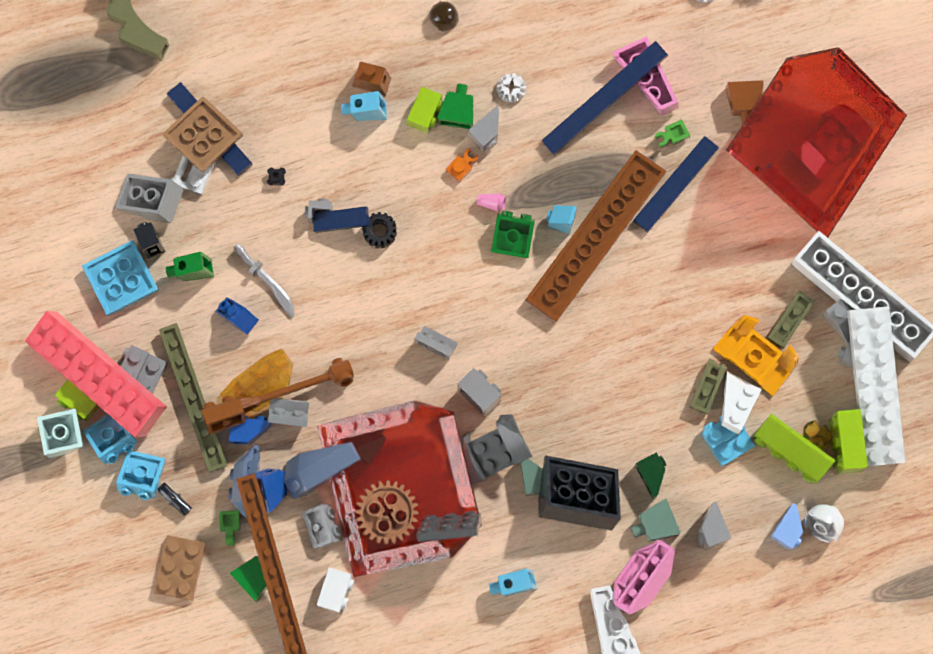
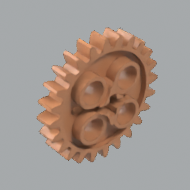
M386 480L384 485L381 481H378V487L370 484L371 490L364 489L366 495H359L362 502H356L360 509L354 510V512L360 514V516L355 520L362 522L358 528H365L362 534L370 533V540L376 536L377 543H380L381 539H383L384 544H388L389 539L392 543H395L396 537L402 541V534L404 533L409 536L407 529H414L411 522L418 521L413 518V515L419 514L418 511L413 510L418 504L411 502L415 496H408L411 490L403 491V484L397 488L396 481L391 486L389 480ZM390 493L395 496L392 504L386 502V497ZM379 496L382 499L384 507L391 510L388 512V514L396 525L394 528L392 527L389 517L382 514L385 512V510L377 499ZM372 503H376L378 506V510L374 514L369 511V506ZM401 510L404 513V518L401 521H397L395 514ZM381 520L387 522V528L383 531H380L378 528Z

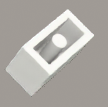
M329 567L317 606L337 613L345 610L349 600L346 598L347 592L352 591L355 581L352 579V574Z

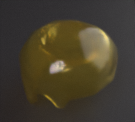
M816 420L807 422L803 427V437L816 447L824 450L830 446L833 439L832 432L826 425L820 426Z

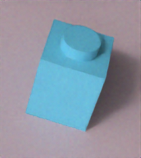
M554 205L553 211L549 210L547 214L548 228L570 234L577 207Z

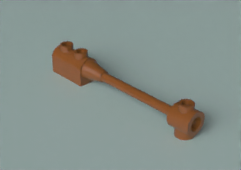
M336 358L332 361V365L329 366L328 373L264 395L233 398V396L228 395L222 399V403L215 405L214 402H207L204 405V409L201 410L202 417L208 433L211 435L245 423V413L258 407L261 403L328 380L335 384L338 383L340 387L349 386L353 382V370L349 360L343 361L342 358Z

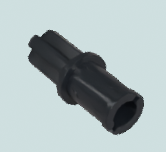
M166 483L158 487V492L170 502V506L172 505L183 516L190 512L192 507L180 497V493L177 494Z

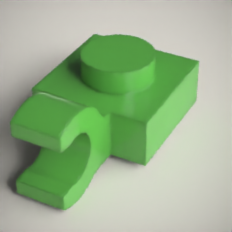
M219 511L220 532H225V544L227 546H235L234 531H240V511Z

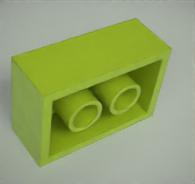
M861 409L837 411L829 420V430L833 431L831 448L835 450L836 457L833 458L835 460L833 463L834 469H837V474L861 473L868 468Z

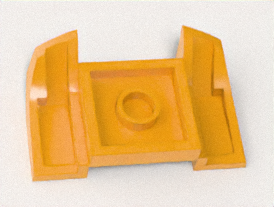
M743 315L734 322L712 349L726 361L730 360L759 383V387L773 397L795 369L799 357L791 344L784 353L753 329L759 322V319Z

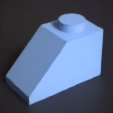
M795 503L790 505L770 538L788 550L793 549V547L797 548L803 540L800 537L803 530Z

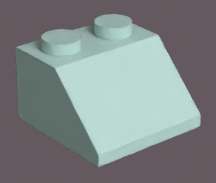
M76 409L37 417L44 455L48 458L69 454L83 447Z

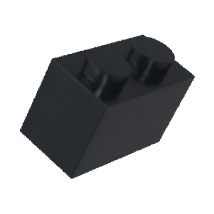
M143 222L133 229L139 245L148 259L166 252L158 232L151 222Z

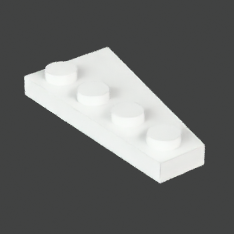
M604 586L590 589L602 654H641L620 608L614 605L615 597L611 587Z

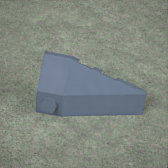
M352 442L302 452L286 462L284 483L292 499L308 495L361 459Z

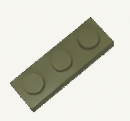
M798 291L767 339L784 349L815 301Z

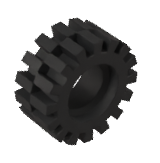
M372 213L371 217H369V226L362 227L365 241L370 246H375L378 249L379 247L385 248L386 245L390 246L391 242L395 241V236H397L396 223L387 213ZM376 224H383L387 227V232L384 236L377 237L373 234L372 229Z

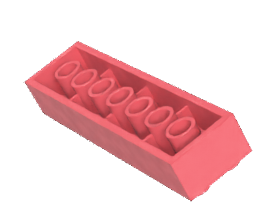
M46 311L25 340L29 346L134 437H145L167 408L164 403L58 312Z

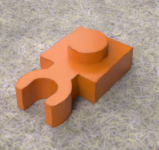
M471 148L465 150L463 158L458 155L446 168V171L459 182L472 170V166L469 164L475 163L478 160V154L473 158L468 156Z

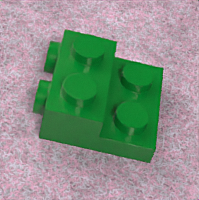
M502 211V214L498 213L491 252L528 259L535 219H532V215L521 214L520 217L513 216V212Z

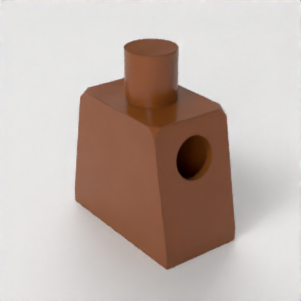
M360 62L352 87L370 92L379 91L381 95L386 96L391 77L384 67Z
M763 80L727 82L725 89L732 116H741L742 125L753 124L752 115H759Z

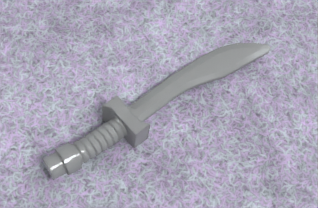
M240 244L234 246L235 253L251 268L249 273L253 277L256 273L269 285L278 302L288 315L293 318V304L286 292L261 269L263 264L259 260L255 263Z

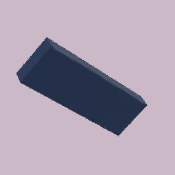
M368 207L313 213L314 232L320 233L369 226Z

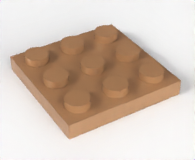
M204 96L162 133L163 137L201 173H204L243 137V133Z

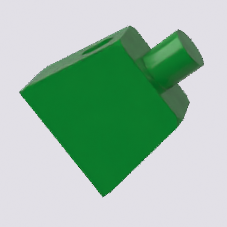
M457 84L456 92L448 91L446 93L438 115L439 125L463 129L473 127V95L467 94V85Z
M201 251L176 257L173 259L174 265L166 267L168 278L177 277L184 282L214 277L212 259Z
M258 556L253 557L230 572L232 577L255 602H258L266 592L267 587Z

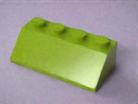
M772 413L753 436L754 442L758 446L769 449L771 451L770 454L774 458L785 461L787 463L786 466L790 470L800 472L803 475L802 478L810 484L812 482L814 484L819 482L835 462L833 458Z

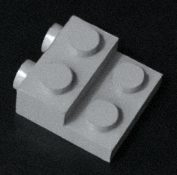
M131 345L122 354L124 361L121 367L153 394L168 362Z

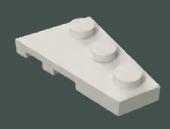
M727 371L724 380V405L722 408L721 425L739 434L761 389Z

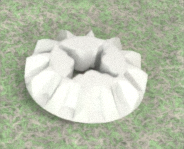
M514 73L505 74L502 78H499L496 87L497 94L506 102H517L526 93V83L521 76ZM511 81H513L514 87L517 88L513 89L510 94L509 88L506 86H510Z

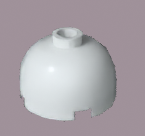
M819 504L811 508L803 520L805 528L809 527L813 531L811 534L814 537L827 543H831L832 540L836 542L844 528L842 515L832 505Z

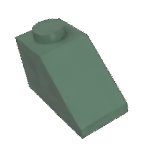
M530 459L520 462L525 495H539L543 469Z

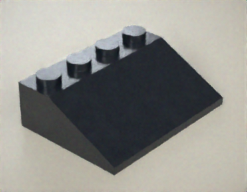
M546 455L544 457L538 499L539 518L612 531L621 520L618 469Z

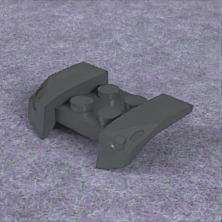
M513 414L500 415L496 421V429L472 441L470 433L467 431L454 444L452 450L455 463L467 487L533 456L518 428Z

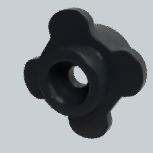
M270 167L267 170L269 174L268 185L283 186L286 183L284 177L286 170L284 168L274 169Z

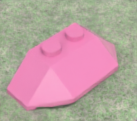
M657 540L653 544L636 550L614 582V605L629 615L648 607L672 573L675 549Z

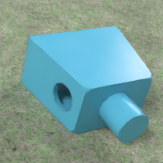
M379 91L351 95L350 103L341 104L342 114H352L356 121L387 120L386 101Z
M528 568L500 575L497 582L489 583L491 595L502 593V596H510L537 589L533 570ZM509 581H512V582H513V585H512L511 588L508 587V582H509Z

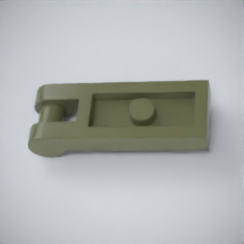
M710 358L689 407L706 415L710 410L727 365L717 364L714 362L715 360ZM711 369L718 372L717 376L710 374Z

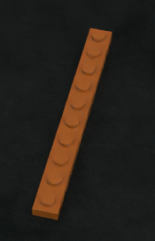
M253 473L236 478L285 653L307 654L256 474Z

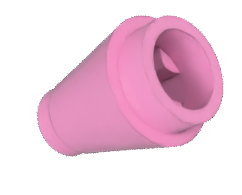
M501 193L479 194L477 205L497 212L500 210L504 211L506 196Z

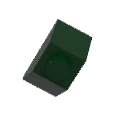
M657 452L636 462L634 465L652 500L658 496L666 470L665 466H667L664 458L658 456Z

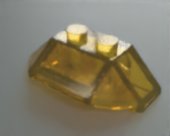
M282 348L265 355L235 377L220 395L222 398L228 395L233 396V398L261 396L290 385L293 362ZM270 401L261 403V405L252 409L251 412L260 411L262 408L268 405Z

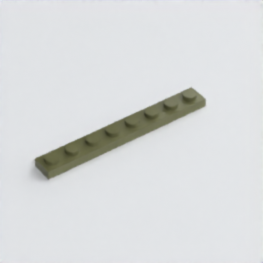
M175 323L161 328L159 332L208 471L212 473L228 467L217 433L209 435L203 420L201 410L204 409L206 402L179 326Z

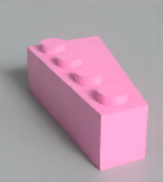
M647 36L613 52L614 59L622 69L651 45ZM660 64L636 84L661 116L679 108L678 101Z

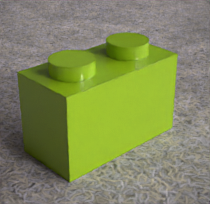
M421 86L407 118V125L429 133L430 128L434 129L437 122L436 114L440 112L443 104L442 94Z
M67 380L55 394L59 399L57 403L63 408L70 407L71 409H76L79 421L84 419L88 422L100 408L70 380Z

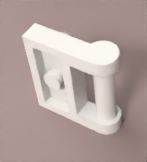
M183 156L175 177L171 180L184 190L202 196L215 163L204 173H201L193 165L186 182H183L181 179L189 162Z

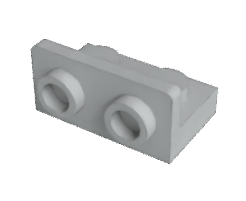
M426 326L415 337L416 344L450 360L457 347L456 341Z
M283 398L270 400L268 422L307 427L309 402Z
M321 504L302 512L313 549H319L331 543L342 541L341 530L337 525L335 511L331 504Z

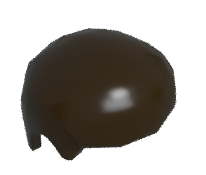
M439 1L429 11L431 23L440 31L453 29L459 21L458 12L450 2Z

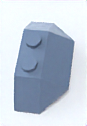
M254 445L234 463V469L230 470V480H233V488H229V500H232V504L246 519L236 478L259 472L261 452L259 445Z

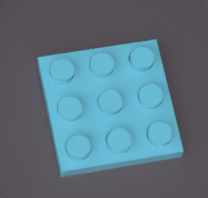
M134 240L82 265L107 316L159 291Z

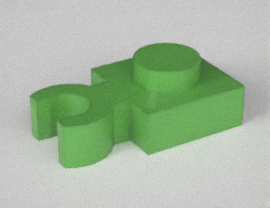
M682 119L666 126V133L658 132L654 136L655 139L663 138L664 140L659 143V148L665 147L668 141L675 145L690 138V134Z

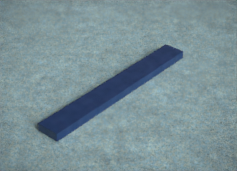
M656 41L653 42L541 141L553 155L558 153L666 59L668 54Z

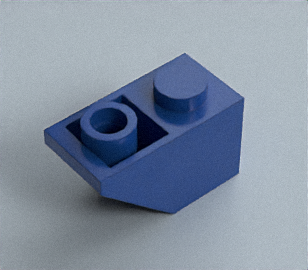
M228 297L219 304L215 311L227 322L247 335L259 321L244 306Z
M245 416V423L230 428L229 442L231 444L251 445L271 427L272 423L268 422L267 417L256 416L255 419H248V416Z

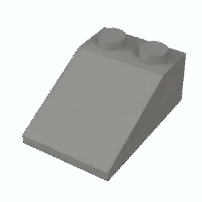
M127 173L115 208L151 220L172 223L184 189L171 179Z

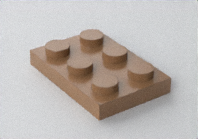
M167 535L154 593L193 601L206 543Z

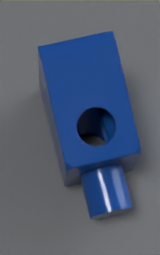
M266 468L255 474L266 512H272L287 495L284 483L285 471Z

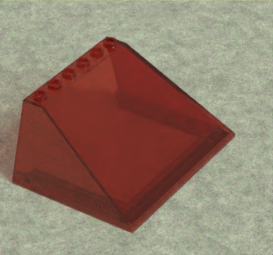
M836 47L785 59L726 151L816 232L820 231L828 238L907 117V114L841 48Z
M414 400L317 425L322 448L352 442L361 459L330 479L353 577L452 558L472 537L418 542L417 538L421 522L428 515L445 517V514L456 513V515H464L468 511L479 513L454 411ZM386 480H389L390 486L396 481L397 488L403 484V491L410 489L411 491L408 496H415L411 502L418 504L413 510L419 512V514L413 515V518L418 520L417 522H411L414 529H407L409 536L403 533L402 541L396 537L395 543H392L389 539L388 544H384L383 539H381L380 543H377L376 536L370 540V533L363 535L362 533L365 528H358L362 522L355 520L360 514L354 512V510L360 509L356 502H362L359 495H366L364 489L370 491V484L378 487V481H381L384 485ZM390 493L386 497V502L392 504L395 496ZM379 496L377 499L385 510V512L382 514L389 517L392 527L394 528L396 525L388 514V512L391 510L384 507L382 499ZM370 504V513H376L378 510L377 504ZM401 510L395 514L397 521H401L404 518V513ZM381 520L378 524L380 531L387 528L385 520Z

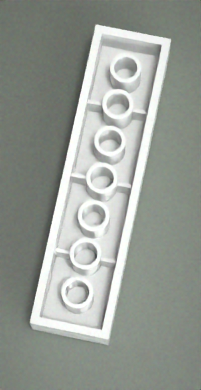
M820 231L815 234L791 263V265L836 302L841 299L850 310L889 306L893 348L908 362L915 359L932 339V323Z
M889 306L847 311L856 401L857 409H861L867 464L868 466L905 463Z

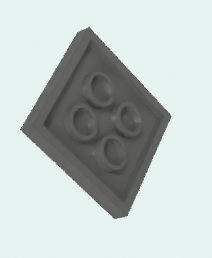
M468 511L464 515L448 513L445 514V517L428 515L422 520L417 533L418 542L478 536L482 522L481 513H476V511Z

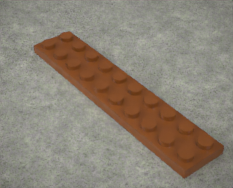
M635 150L530 292L526 301L557 323L667 171Z

